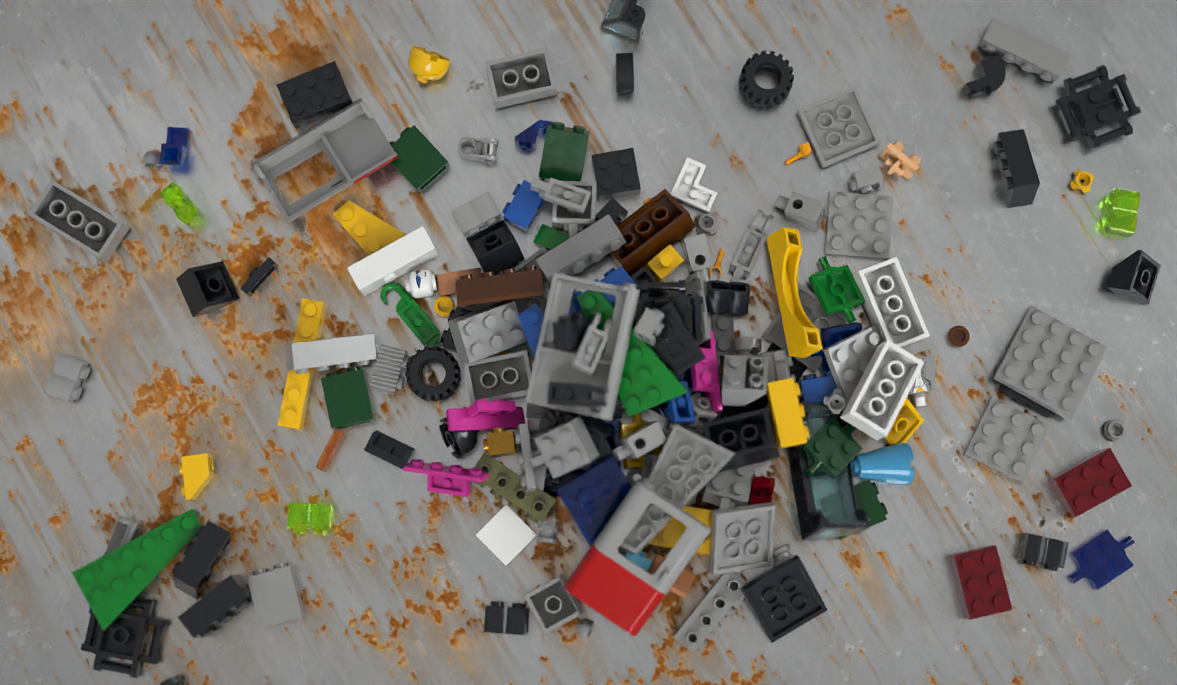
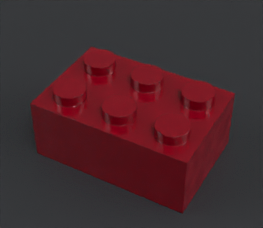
M1111 448L1102 449L1047 480L1069 518L1077 517L1132 487Z
M996 545L948 555L964 619L971 620L1013 610Z

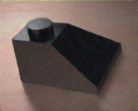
M1137 250L1112 268L1111 274L1107 279V288L1119 296L1149 305L1161 265L1143 250Z

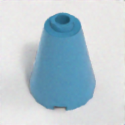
M900 442L856 455L854 460L851 461V471L859 478L903 486L910 485L915 473V468H911L910 461H914V455L908 443Z

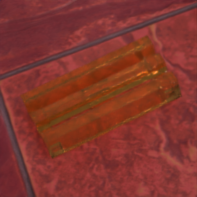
M334 429L316 465L317 469L324 472L327 471L345 433Z

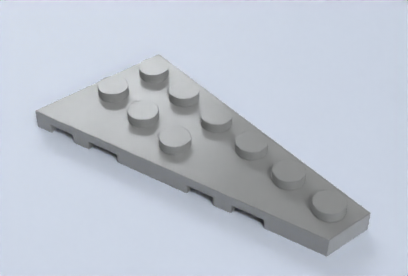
M675 424L648 480L655 484L654 489L657 493L682 509L735 453ZM649 504L620 546L638 554L673 516L657 505Z

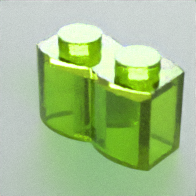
M171 183L160 192L163 201L174 210L177 218L189 228H195L204 220L201 210L191 202L187 193L175 183Z
M1114 188L1107 194L1105 206H1108V213L1104 214L1102 226H1105V233L1129 237L1135 234L1137 212L1140 203L1139 192Z
M289 502L287 528L293 529V533L306 534V530H315V535H327L328 531H333L335 505Z

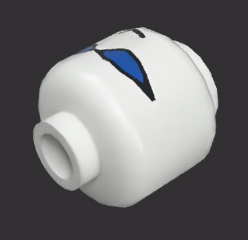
M429 269L411 271L409 279L405 280L406 290L411 292L414 298L430 297L434 294V290H437L435 273H431Z

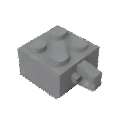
M562 181L590 191L591 196L584 214L553 203L552 228L564 229V232H569V238L595 223L597 182Z
M578 416L534 438L540 454L531 458L530 461L533 467L545 463L553 478H556L590 463L599 456V453L581 417Z
M755 464L717 473L704 486L702 501L719 506L718 510L747 506Z
M563 574L524 595L544 635L583 614L578 604L580 600L564 588L567 581Z

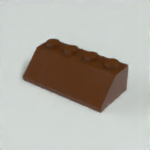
M664 189L617 225L626 243L618 250L608 254L619 268L622 266L631 277L668 245H673L694 229V222L689 212Z
M536 266L524 267L523 272H515V268L502 270L503 274L494 275V271L481 273L479 278H473L472 274L462 275L460 280L455 281L457 306L545 295L541 269L537 270Z

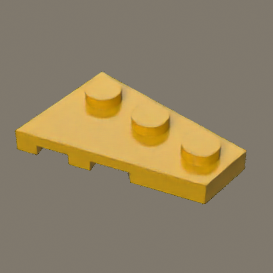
M351 201L346 202L333 213L335 218L368 256L406 236L405 233Z

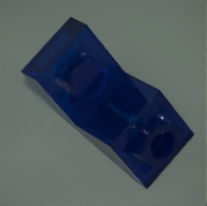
M545 120L537 121L515 136V146H519L518 148L524 151L536 149L539 133L545 137L547 125L552 124V122Z

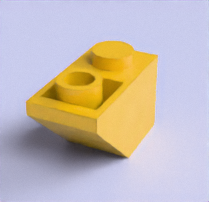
M205 453L181 457L182 462H179V471L184 478V483L181 484V491L186 500H195L214 477L212 454Z

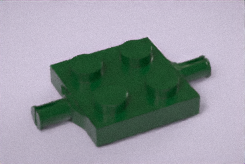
M833 417L830 418L802 447L813 461L805 470L806 473L810 472L808 475L813 476L818 469H821L832 479L837 477L863 449L851 435L857 428L850 423L846 428H843Z

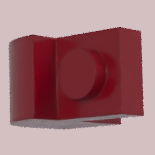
M765 476L753 477L747 506L772 502L775 478H767Z

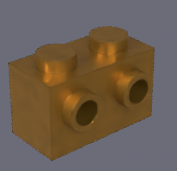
M503 427L491 429V433L486 434L487 439H483L484 451L489 453V456L492 458L515 455L518 452L513 430L505 431Z

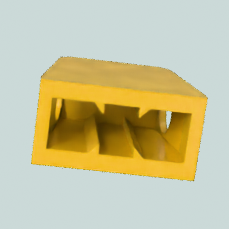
M670 244L649 261L645 268L651 273L652 271L654 272L656 282H664L682 267L686 261Z

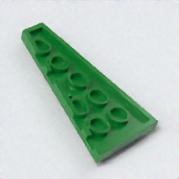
M590 290L576 296L582 311L585 314H591V320L596 312L601 314L596 329L602 331L605 321L608 319L612 320L615 306L601 292ZM633 328L630 334L618 390L628 417L689 392L676 378V375L666 367L654 350L646 342L634 336ZM605 344V347H604V349H603V351H602V354H604V352H605L606 344Z
M193 509L72 572L103 631L196 535L202 525Z

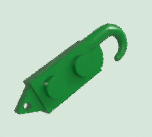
M395 282L384 285L380 293L383 303L387 302L386 292L390 289L395 290L401 297L396 305L398 315L424 346L429 345L433 347L436 343H439L438 347L441 348L439 336L441 332L406 289Z

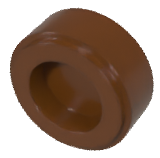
M954 326L947 333L949 344L957 348L966 345L970 338L969 331L963 326Z

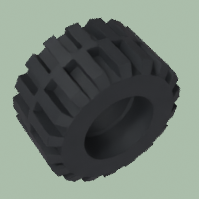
M761 51L760 55L755 53L752 58L749 57L745 65H743L739 78V88L742 89V96L747 97L746 101L748 103L754 102L753 106L755 107L762 105V108L767 109L768 105L771 108L775 107L777 103L780 105L787 98L794 80V75H792L793 68L788 66L790 62L787 59L782 60L783 55L780 53L778 56H775L774 51H770V54H766V51ZM760 71L772 72L778 79V85L772 89H764L756 83L754 75Z
M427 346L423 350H417V353L410 357V362L406 365V382L419 398L433 402L443 401L449 395H453L454 390L458 388V383L461 380V370L454 356L446 349H441L438 346ZM431 362H439L446 370L444 380L437 386H428L421 379L422 369Z

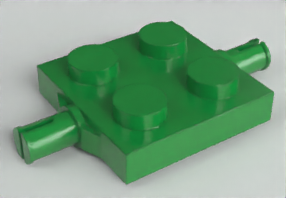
M826 256L819 258L818 261L823 270L820 273L811 275L808 279L825 315L839 312L844 313L848 323L856 321L857 319L853 314L852 308L863 305L865 299L848 265L831 267Z

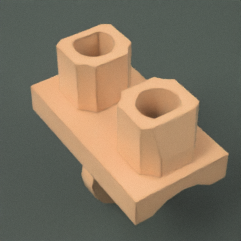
M896 141L893 144L890 143L879 156L885 161L884 164L890 168L887 174L890 176L895 172L900 177L902 175L909 180L919 169L920 166L918 165L921 158L916 154H911L907 157L902 153L905 147L900 141Z

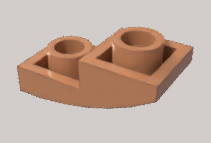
M481 267L435 275L439 296L456 294L455 281L460 280L462 275L472 274L473 278L481 277Z

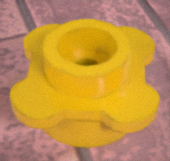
M1077 169L1074 171V179L1070 182V187L1082 190L1083 193H1088L1091 190L1090 185L1094 180L1093 174Z

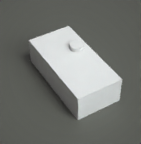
M422 226L347 267L360 292L367 296L438 257L439 254Z
M897 257L860 270L853 275L865 299L863 306L871 325H877L882 342L889 340L903 348L930 336Z
M889 340L879 344L840 418L876 440L887 436L924 362Z

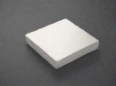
M507 505L476 534L506 566L537 536Z

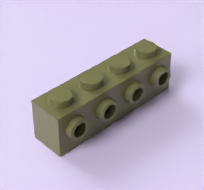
M483 453L474 467L482 469L483 472H489V478L482 482L473 481L480 487H483L484 484L491 488V494L499 499L502 496L509 500L508 505L517 511L522 508L528 512L526 517L535 523L538 520L543 522L557 501L537 487L533 492H525V487H521L520 476L486 453Z

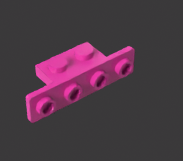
M710 330L711 338L700 345V349L706 358L691 367L693 391H704L706 397L709 398L712 411L718 414L722 411L723 407L720 392L721 381L718 376V359L716 358L715 351L716 340L713 330Z
M505 398L488 402L487 399H478L468 408L446 410L450 431L491 430L502 427L504 429H517L519 424H525L523 408L516 407L515 401H506Z
M413 459L403 467L404 471L428 474L427 491L463 497L470 495V481L482 482L489 478V472H483L480 468L463 469L461 465L443 466L441 462L424 463V460Z

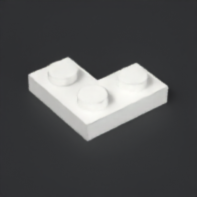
M687 157L671 195L676 200L709 213L717 192L698 185L707 165Z

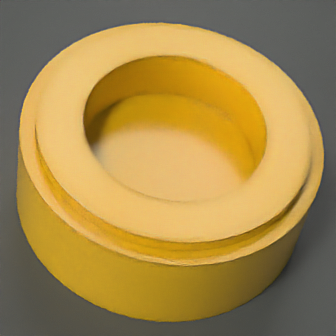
M440 296L434 302V310L438 316L447 318L451 310H455V303L449 296Z

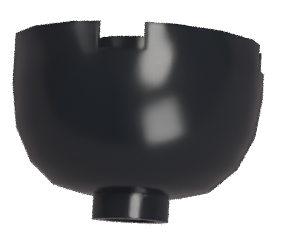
M447 417L439 421L443 423L439 425L443 441L447 448L451 445L454 450L451 454L454 457L461 458L473 451L477 445V433L479 430L450 431Z

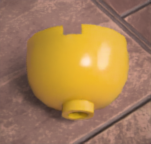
M416 45L412 46L408 58L410 70L417 75V80L428 83V80L436 81L441 79L446 74L451 63L449 58L434 51H427L426 48Z

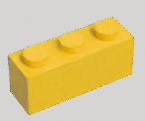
M793 378L767 383V396L779 449L806 444L807 438H809L808 427L803 425L802 417H805L804 407L802 404H799L797 397L800 395L798 382L794 383Z

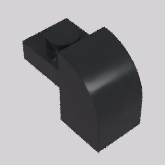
M1000 54L981 60L977 64L976 69L980 79L968 82L963 86L964 96L971 94L972 97H975L985 91L986 96L990 97L1000 88L1006 76L1005 66Z

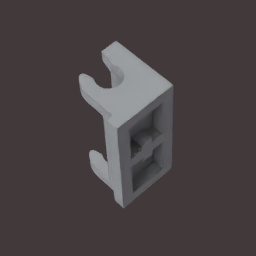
M119 516L103 556L138 538L143 524Z

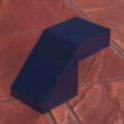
M167 128L166 143L161 144L160 165H183L189 151V128Z

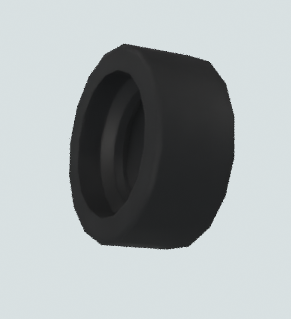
M616 53L617 93H634L633 53Z

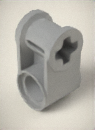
M464 137L458 142V154L464 160L495 163L497 162L495 157L496 145H498L499 141L493 138ZM464 145H471L473 150L469 153L463 152L462 147Z

